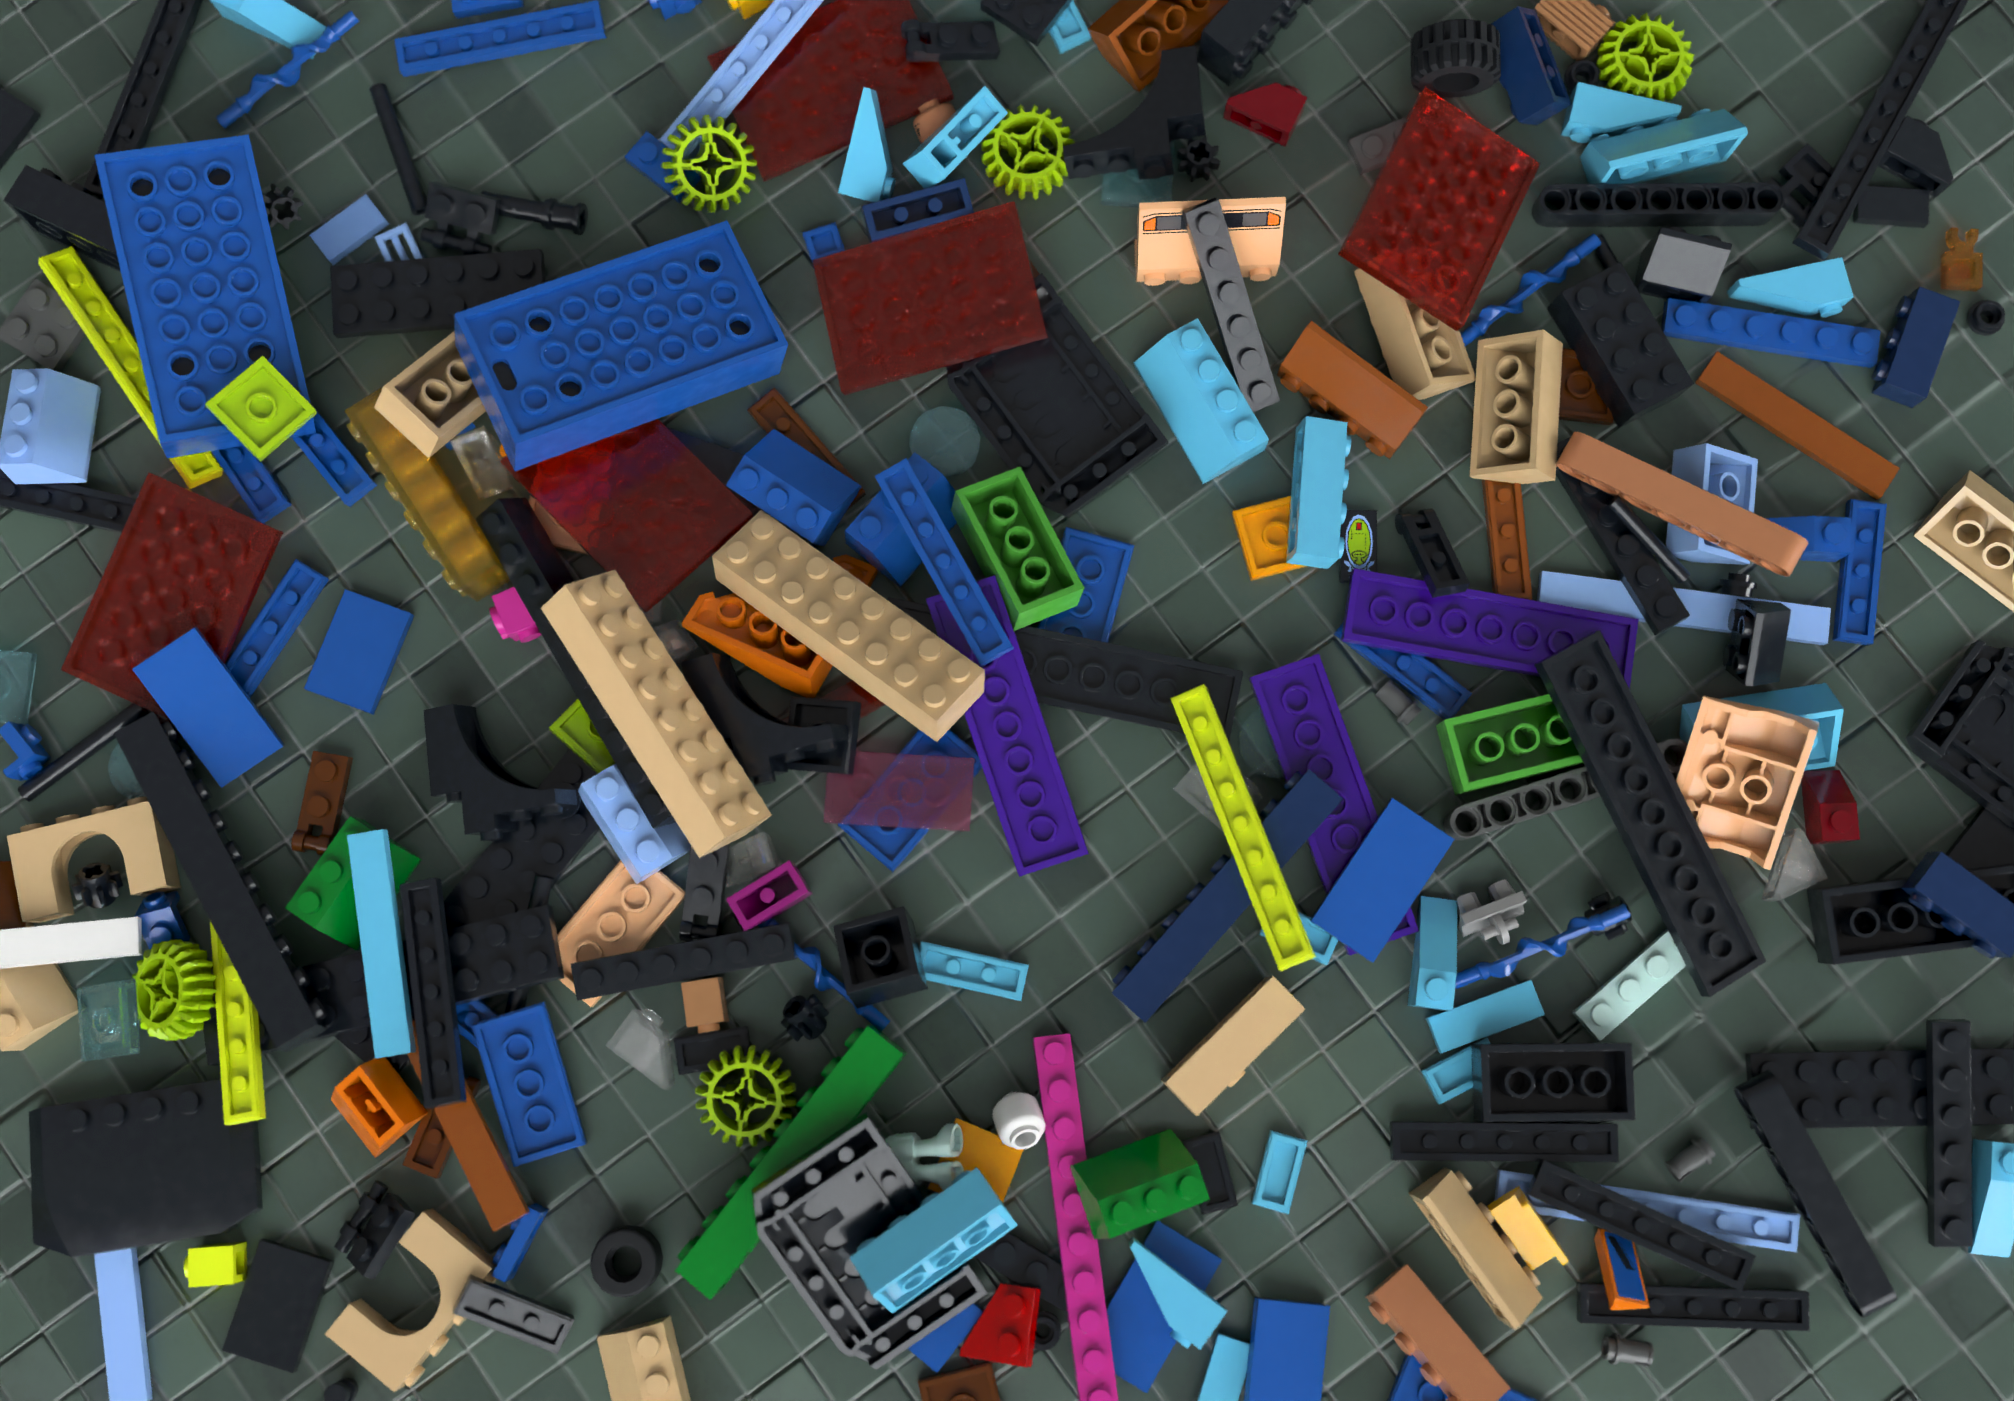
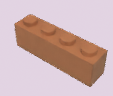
M1408 1264L1398 1267L1365 1296L1371 1303L1369 1310L1380 1323H1387L1396 1333L1394 1340L1407 1355L1413 1354L1422 1365L1419 1369L1424 1378L1434 1387L1438 1385L1448 1398L1445 1401H1497L1510 1389L1508 1384Z

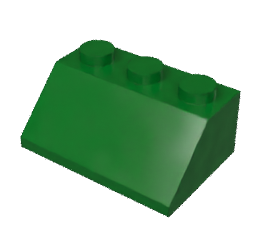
M349 816L285 909L314 929L354 950H359L361 943L347 835L378 829L363 819ZM389 837L397 896L400 892V885L407 882L422 859Z
M1171 1129L1070 1166L1094 1239L1116 1237L1210 1200L1198 1163Z

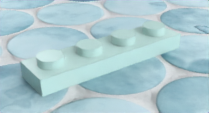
M1668 929L1572 1012L1596 1041H1601L1686 966Z

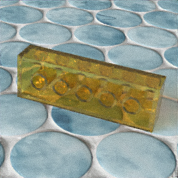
M381 387L344 410L351 421L347 424V428L357 442H362L369 451L365 455L377 472L381 471L388 480L384 483L388 492L395 501H400L407 509L403 512V515L415 531L419 530L426 539L422 544L433 560L437 559L446 568L441 571V574L453 590L457 589L462 597L468 595L478 602L511 580L480 526L434 455L429 458L425 456L374 408L382 391Z

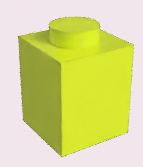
M247 1242L204 1244L189 1248L188 1255L184 1260V1274L188 1278V1287L230 1285L245 1281L247 1279Z

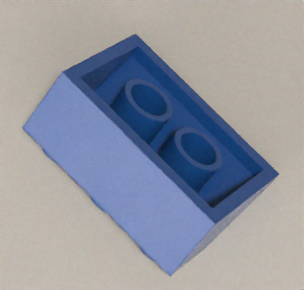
M776 429L770 431L743 456L725 485L811 543L821 546L826 545L862 487Z
M914 452L908 461L946 529L950 532L957 524L951 512L956 490L941 472ZM881 489L845 530V544L901 588L923 562Z

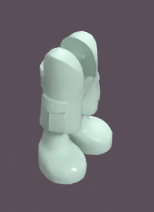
M958 1123L944 1125L936 1136L929 1139L921 1140L916 1132L897 1133L886 1138V1141L918 1188L923 1181L939 1185L944 1191L952 1185L955 1177L964 1172L962 1164L958 1161L938 1164H921L919 1161L920 1157L926 1156L958 1157L963 1149V1133Z

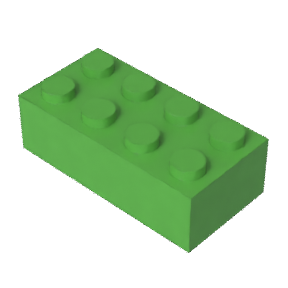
M1021 467L955 491L951 512L985 578L995 575L1014 631L1078 606L1084 586Z
M1549 694L1445 719L1436 725L1455 796L1584 764Z

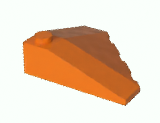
M847 554L833 558L836 564L868 587H871L878 572L873 565ZM713 592L699 595L682 621V627L777 685L806 698H814L833 666L735 593L715 598Z

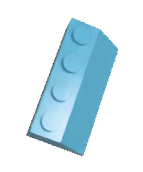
M1702 109L1690 115L1689 118L1677 120L1676 117H1671L1660 121L1653 127L1644 129L1643 126H1635L1629 128L1622 135L1610 137L1609 134L1597 136L1589 141L1580 159L1588 184H1638L1725 162L1747 136L1748 130L1743 123L1725 109L1713 112L1710 109Z
M1198 318L1167 334L1134 362L1136 370L1203 484L1265 451L1269 441L1268 436Z
M1827 683L1721 698L1723 700L1779 710L1820 722L1804 771L1835 766L1844 708ZM1701 702L1682 704L1679 734L1680 739L1687 744Z
M977 1167L972 1171L968 1170L959 1174L952 1181L950 1187L941 1193H934L925 1198L920 1208L909 1216L903 1215L895 1219L889 1225V1230L877 1238H870L864 1241L857 1248V1252L849 1257L872 1296L892 1314L1018 1226Z

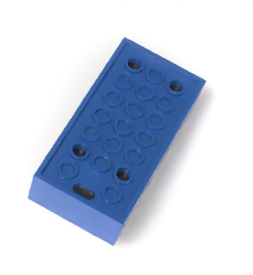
M249 134L96 154L95 160L158 438L167 459L244 446L206 408L205 403L262 356L310 403ZM314 417L290 437L316 433Z
M728 221L454 314L455 346L514 472L775 376L780 373L788 347V342Z

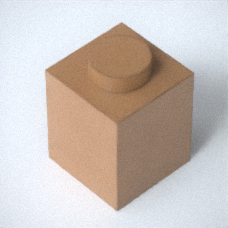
M723 977L681 983L687 1027L697 1026L698 1033L720 1030V1023L729 1021Z

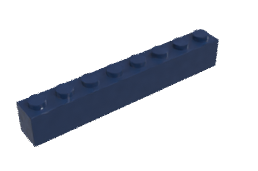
M1310 769L1304 774L1297 770L1283 786L1288 792L1278 803L1273 798L1259 813V816L1264 819L1262 825L1280 869L1284 867L1343 800L1341 796ZM1225 854L1220 857L1210 869L1214 874L1212 879L1205 886L1200 881L1185 897L1190 903L1180 914L1175 909L1161 924L1166 931L1159 939L1155 941L1150 937L1137 951L1136 954L1141 959L1132 969L1125 965L1112 980L1117 985L1112 994L1143 1022H1147L1252 903L1233 855L1230 858Z

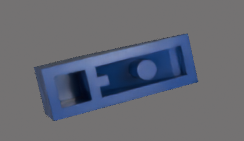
M1798 516L1765 518L1799 534L1808 541V545L1799 560L1836 562L1851 554L1850 517Z

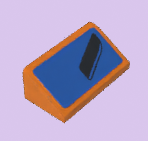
M1603 1228L1598 1229L1594 1242L1610 1310L1649 1308L1634 1242Z

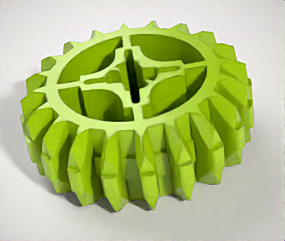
M1647 12L1641 15L1639 20L1632 14L1625 23L1621 20L1616 23L1613 29L1608 31L1603 38L1604 42L1598 48V55L1600 57L1596 61V66L1601 69L1599 79L1600 81H1608L1605 87L1607 89L1663 102L1664 100L1670 101L1674 99L1677 92L1682 91L1686 85V79L1692 73L1690 65L1693 62L1694 55L1688 53L1691 48V41H1681L1684 36V30L1675 32L1672 29L1674 27V20L1667 23V25L1661 23V14L1656 16L1653 21L1650 20ZM1637 41L1635 48L1628 49L1627 52H1620L1621 46ZM1662 70H1669L1668 77L1659 81H1652L1655 74H1660Z
M1020 104L1018 106V114L1015 115L1012 111L1006 109L1008 113L1005 116V120L1002 119L985 136L988 140H983L981 143L982 151L985 152L981 159L982 164L987 165L985 169L987 177H995L994 186L996 188L1006 184L1005 194L1008 196L1014 190H1018V196L1021 200L1024 199L1025 192H1032V197L1036 200L1041 189L1044 193L1050 195L1052 193L1051 184L1061 188L1063 185L1062 176L1069 177L1063 155V146L1075 144L1073 139H1069L1071 135L1069 126L1061 127L1063 120L1060 116L1050 120L1051 111L1049 108L1042 114H1039L1038 107L1035 104L1031 107V112H1025V108ZM1023 131H1029L1026 134L1022 135L1016 134ZM1043 135L1055 146L1056 156L1050 154L1049 149L1042 146ZM1001 148L1008 151V155L1015 159L1013 170L1002 160L999 154ZM1027 152H1028V154L1025 155L1024 158H1023V160H1022V153H1027ZM1031 170H1041L1037 173L1027 174Z
M703 115L701 127L695 117H691L688 119L690 131L683 124L676 126L677 131L682 136L680 139L675 135H668L667 140L675 145L674 150L671 148L662 149V153L672 156L671 162H662L661 168H672L673 174L664 177V182H677V185L672 188L671 194L676 196L684 191L685 194L681 200L683 205H688L695 198L694 210L696 211L703 209L705 201L709 213L716 212L717 201L722 210H728V197L736 204L741 202V198L736 192L737 189L741 192L749 193L750 188L743 183V180H755L756 175L746 172L747 166H756L757 161L755 159L746 160L745 155L753 152L754 147L752 145L742 147L741 143L746 140L747 134L743 132L734 137L733 134L736 131L737 125L730 123L724 130V118L721 116L715 119L712 126L710 115ZM702 135V143H700L698 155L692 159H682L687 145L695 137ZM713 135L720 137L729 145L734 158H725L718 153L716 143L713 142ZM708 154L712 155L710 159H715L716 162H725V165L713 167L710 169V174H707L708 169H702V166H693V163H702V161L708 159ZM727 169H735L731 182L723 190L716 193V185H718L721 172ZM683 170H693L700 175L702 185H705V194L697 191L689 184Z
M169 940L153 944L151 949L144 950V959L137 961L138 972L132 974L135 984L131 988L134 992V1000L131 1004L135 1005L137 1009L134 1018L141 1019V1029L147 1030L151 1037L165 1039V1041L192 1037L196 1031L203 1030L204 1021L211 1019L209 1009L216 1006L213 1001V993L217 992V990L214 989L213 981L217 976L211 973L213 962L207 960V951L200 950L198 944L189 941Z
M740 1045L735 1046L733 1050L734 1059L726 1050H723L719 1054L721 1063L711 1059L707 1064L712 1073L702 1071L699 1079L707 1085H699L695 1090V1093L699 1096L706 1097L696 1103V1109H708L701 1116V1122L707 1123L713 1120L714 1124L709 1132L714 1135L719 1129H722L725 1132L721 1140L723 1143H727L731 1135L737 1136L735 1142L737 1147H742L745 1137H749L752 1147L757 1146L759 1142L758 1134L766 1142L771 1141L773 1137L771 1129L776 1131L782 1123L781 1120H785L787 1117L792 1118L793 1114L785 1107H794L797 1101L796 1098L785 1095L796 1090L795 1083H783V1081L791 1076V1070L785 1069L779 1073L777 1069L783 1060L778 1057L772 1064L769 1063L767 1059L770 1056V1050L768 1049L764 1050L761 1058L756 1057L757 1049L755 1045L749 1047L747 1056L743 1055ZM744 1068L740 1083L727 1084L726 1087L717 1086L719 1079L731 1070ZM755 1070L761 1072L770 1080L775 1094L770 1093L769 1089H764L758 1085ZM748 1082L749 1096L755 1097V1099L751 1098L744 1111L745 1103L743 1102V1096L737 1095V1093L741 1094ZM717 1098L721 1099L722 1103H727L734 1107L736 1121L729 1118L722 1111ZM766 1105L775 1106V1109L767 1118L748 1124L753 1109L765 1108Z

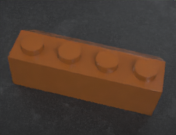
M1119 0L1088 27L1087 30L1102 56L1136 91L1140 92L1157 77L1161 62V51L1194 45L1201 38L1202 30L1229 0Z
M1310 321L1281 363L1277 376L1281 378L1280 382L1283 386L1294 393L1299 391L1307 397L1309 404L1316 411L1322 414L1327 412L1338 421L1348 422L1347 433L1358 435L1366 441V447L1380 457L1385 455L1391 459L1428 408L1313 321Z

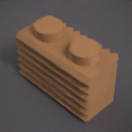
M1541 0L1534 8L1545 36L1549 37L1552 42H1555L1556 46H1560L1561 50H1564L1567 55H1571L1572 59H1576V61L1585 60L1603 41L1606 33L1615 24L1611 19V14L1605 7L1594 5L1589 0Z

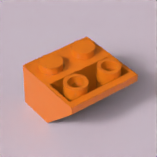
M386 1057L374 1058L359 1065L334 1088L331 1097L333 1104L375 1158L380 1156L428 1114V1111Z

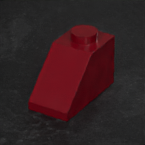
M1275 82L1229 97L1226 102L1223 118L1286 147L1304 111L1307 97L1302 95L1301 91L1293 86H1283Z
M1840 770L1804 771L1801 785L1807 845L1846 843L1860 840L1857 802Z

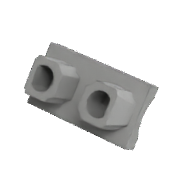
M1506 879L1493 883L1488 887V894L1492 903L1481 906L1475 892H1470L1457 898V910L1460 917L1458 928L1462 937L1480 931L1484 940L1496 937L1501 945L1510 942L1508 931L1519 927L1515 917L1524 914L1523 904L1527 903L1523 892L1516 893Z

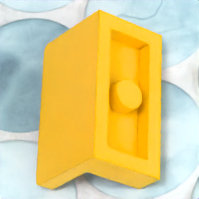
M1519 1185L1487 1205L1490 1213L1531 1270L1539 1267L1554 1256L1557 1257L1562 1266L1569 1262L1562 1247Z

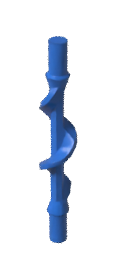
M350 10L335 23L328 25L323 34L312 43L297 44L291 47L292 59L273 74H256L250 83L249 92L235 98V102L216 117L217 121L226 129L244 113H249L256 101L276 84H281L285 87L295 85L300 77V65L316 52L324 53L329 49L331 43L340 40L343 34L360 22L359 19Z
M1591 234L1573 249H1568L1564 257L1544 273L1536 270H1530L1525 273L1520 280L1519 288L1515 295L1500 306L1488 305L1483 307L1479 318L1471 321V325L1460 333L1464 345L1467 346L1477 337L1483 336L1488 327L1506 313H1522L1524 311L1523 300L1546 283H1561L1564 281L1570 267L1578 265L1584 257L1601 245L1599 238L1595 234Z
M1624 903L1589 918H1572L1565 932L1539 942L1524 937L1519 940L1514 954L1491 963L1480 962L1473 967L1458 972L1455 988L1459 989L1481 979L1486 980L1490 976L1498 978L1509 976L1516 969L1519 960L1543 950H1547L1555 957H1561L1566 954L1568 940L1590 931H1603L1608 926L1630 918V913Z
M771 918L757 926H771L778 924V922ZM794 943L796 956L816 972L814 981L816 989L820 992L835 989L853 1005L858 1015H862L880 1032L884 1030L890 1023V1020L873 1005L857 1009L846 994L845 984L841 983L821 965L819 949L816 947L801 949Z

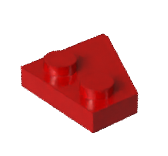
M1001 1283L960 1349L959 1356L1021 1367H1032L1041 1289Z

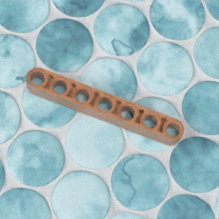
M1574 432L1556 462V466L1565 473L1608 494L1618 495L1623 501L1782 576L1789 577L1808 545V541L1787 528L1581 432Z

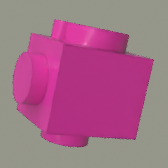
M515 587L491 596L495 606L489 608L490 615L503 640L510 637L514 641L520 640L524 643L541 636L538 627Z

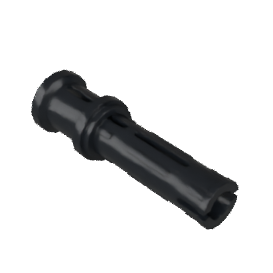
M484 190L480 193L501 199L499 216L538 222L547 230H554L555 227L573 230V233L576 235H582L587 225L588 211L587 206L583 203H578L574 206L559 203L555 198H549L541 202L490 193Z

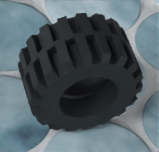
M1474 19L1445 20L1422 28L1411 38V84L1415 90L1420 91L1422 94L1440 98L1470 96L1493 87L1501 77L1500 32L1492 24Z

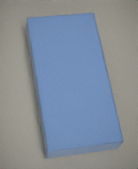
M365 194L311 233L310 237L329 262L335 265L387 227L389 223Z

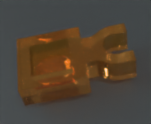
M1951 227L1945 232V241L1950 251H1946L1941 255V289L1978 291L1983 287V253L1973 252V247L1978 240V229L1971 228L1965 233L1966 242L1958 238V228Z

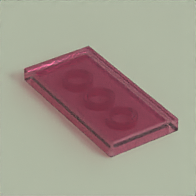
M856 751L853 775L827 773L824 823L970 832L975 759Z

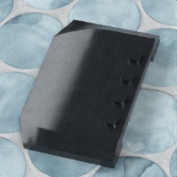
M1042 273L942 348L948 374V386L1008 468L1012 470L1021 467L1040 505L1066 518H1070L1169 444L1166 437L1148 413L1143 410Z
M1978 640L1972 643L1905 739L1916 756L2014 830V648L2004 647L2000 649L1984 645L1986 642Z
M221 1079L53 1105L29 1111L33 1244L70 1257H82L226 1234L236 1228L238 1223L246 1217L263 1209L258 1120L235 1125L224 1124Z
M866 1112L752 1189L756 1229L759 1238L840 1352L851 1358L856 1356L869 1363L870 1367L876 1370L988 1294L973 1267L967 1261L894 1314L872 1296L849 1257L857 1252V1248L864 1241L870 1238H877L889 1230V1225L895 1219L903 1215L909 1216L920 1208L925 1197Z

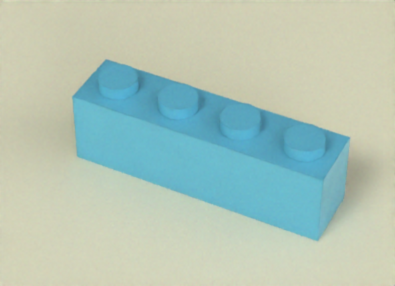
M1305 416L1296 427L1286 563L1328 569L1343 555L1345 541L1344 537H1340V529L1347 513V505L1342 503L1343 490L1347 488L1349 481V470L1345 469V457L1348 456L1351 448V436L1347 435L1348 422Z

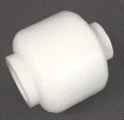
M1008 1093L997 1102L993 1109L992 1118L998 1136L1002 1143L1009 1147L1021 1150L1028 1149L1039 1141L1045 1131V1120L1036 1098L1028 1093Z

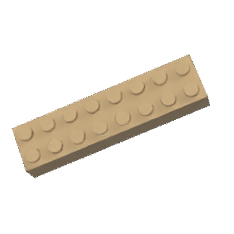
M760 510L712 556L717 581L934 741L938 742L984 693V669L763 510Z
M616 570L566 584L541 607L543 613L699 858L747 835L772 815Z

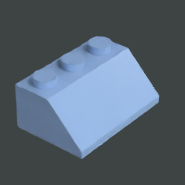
M48 368L13 369L0 439V469L15 484L86 483L101 388L98 385Z
M1708 443L1673 451L1672 475L1754 513L1758 459ZM1668 522L1666 547L1676 558L1700 563L1750 564L1749 560Z
M616 764L581 783L578 793L583 803L636 884L690 852L691 844L677 822L652 828Z

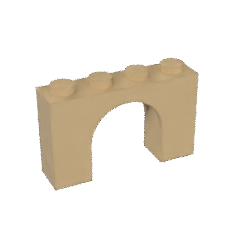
M147 797L130 799L127 801L128 806L117 809L112 805L97 807L91 810L92 815L79 818L78 814L61 816L56 818V824L45 827L43 823L25 825L20 827V833L8 835L7 841L22 922L42 923L74 915L68 881V864L76 848L85 840L96 835L105 834L119 846L124 858L130 895L146 897L154 892H166L181 888L174 850Z
M433 1208L423 1211L399 1240V1243L428 1266L437 1278L440 1287V1303L432 1321L423 1329H401L391 1324L364 1300L358 1299L348 1304L325 1333L326 1336L393 1392L405 1385L409 1388L412 1387L424 1373L425 1368L421 1365L430 1354L435 1357L449 1341L450 1338L446 1336V1333L454 1323L460 1326L466 1320V1318L454 1314L453 1307L470 1274L491 1283H495L497 1278L491 1276L497 1266L492 1263L494 1258Z

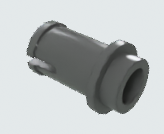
M1391 679L1375 694V697L1398 717L1396 720L1398 723L1402 721L1405 725H1408L1422 711L1417 706L1419 702L1417 700L1413 702Z
M1702 1137L1698 1140L1691 1139L1689 1141L1690 1146L1664 1163L1668 1171L1679 1183L1705 1163L1707 1165L1712 1164L1711 1159L1716 1154Z
M1613 1333L1610 1337L1605 1336L1603 1338L1601 1355L1603 1359L1608 1360L1612 1365L1624 1362L1650 1367L1654 1358V1348L1651 1342L1622 1339L1618 1334Z

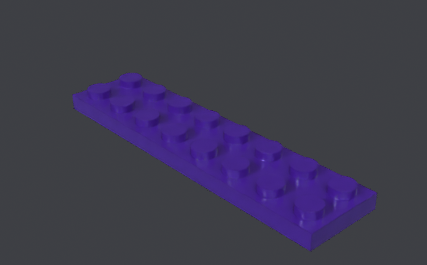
M1354 568L1350 576L1341 641L1540 677L1534 664L1591 632L1600 630L1630 689L1639 619L1473 589L1432 598L1423 580Z
M994 575L976 582L1014 649L983 667L973 653L942 595L938 594L926 598L938 637L985 670L984 693L964 715L1020 877L1087 855L1089 852L1015 631Z
M1316 654L1249 678L1285 782L1287 783L1297 770L1304 774L1310 769L1343 798L1307 839L1310 852L1327 895L1378 818L1322 660L1320 655ZM1411 907L1387 942L1419 931ZM1344 945L1347 955H1353L1356 953L1355 951Z

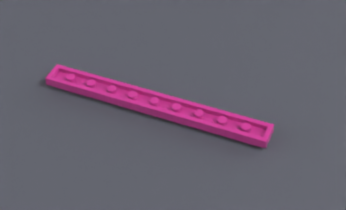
M1070 1033L1034 1037L1032 1040L1041 1111L1045 1120L1044 1134L1078 1401H1118L1098 1241L1093 1237L1070 1168L1073 1164L1087 1160Z

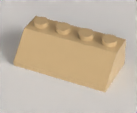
M1430 250L1383 252L1354 271L1359 284V290L1364 298L1371 324L1375 329L1382 349V355L1386 360L1393 382L1416 399L1423 400L1476 381L1473 367Z
M1544 329L1478 340L1470 477L1520 484L1555 481L1563 343Z
M1969 470L1942 497L1914 533V537L2014 612V503Z
M26 922V927H34L32 922ZM57 963L0 969L1 1051L24 1050L85 1009Z
M1444 1167L1412 1190L1409 1195L1496 1317L1516 1330L1542 1300L1543 1297L1536 1288L1540 1285V1282L1527 1265L1522 1268L1516 1261L1514 1255L1518 1251L1504 1233L1499 1236L1491 1226L1495 1219L1482 1202L1476 1205L1468 1194L1472 1187L1459 1170L1453 1173L1452 1170Z
M671 1316L597 1336L612 1401H691Z

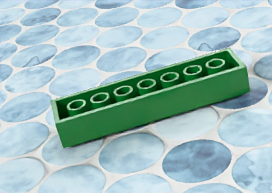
M869 1025L865 1029L858 1027L844 1044L849 1048L842 1059L839 1056L837 1058L834 1057L821 1073L825 1078L824 1082L819 1088L816 1086L810 1087L797 1103L801 1108L796 1117L792 1116V1118L787 1117L774 1132L773 1136L778 1140L772 1148L767 1145L766 1148L763 1147L749 1164L754 1169L749 1177L744 1175L742 1178H739L725 1196L730 1200L725 1207L720 1205L717 1209L715 1208L703 1222L701 1227L706 1230L701 1237L697 1235L693 1240L690 1239L677 1255V1258L682 1262L675 1271L708 1299L711 1300L724 1288L761 1240L756 1229L752 1189L854 1121L907 1054L904 1049L880 1032L875 1026Z

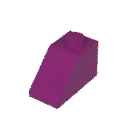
M789 860L728 897L726 901L744 931H747L785 912L813 893L795 863Z

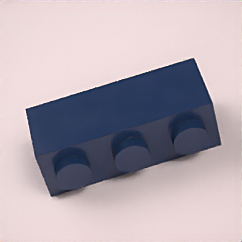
M1517 6L1491 23L1500 32L1501 77L1499 81L1508 92L1511 100L1510 110L1519 123L1537 126L1572 105L1536 10Z
M965 178L863 205L861 213L870 245L971 218L974 210Z
M1920 286L1910 295H1904L1900 299L1895 310V316L1898 317L1895 328L1892 327L1883 344V347L1887 348L1884 359L1878 362L1872 374V379L1876 381L1872 390L1873 394L1913 408L1927 398L1961 301Z
M1927 852L1909 876L1907 882L1901 887L1911 895L1909 901L1925 912L1929 913L1932 910L1943 918L1940 923L1949 931L1959 936L1963 933L1975 941L1972 947L1982 955L1991 959L1994 957L2011 958L2014 954V904L1943 852Z

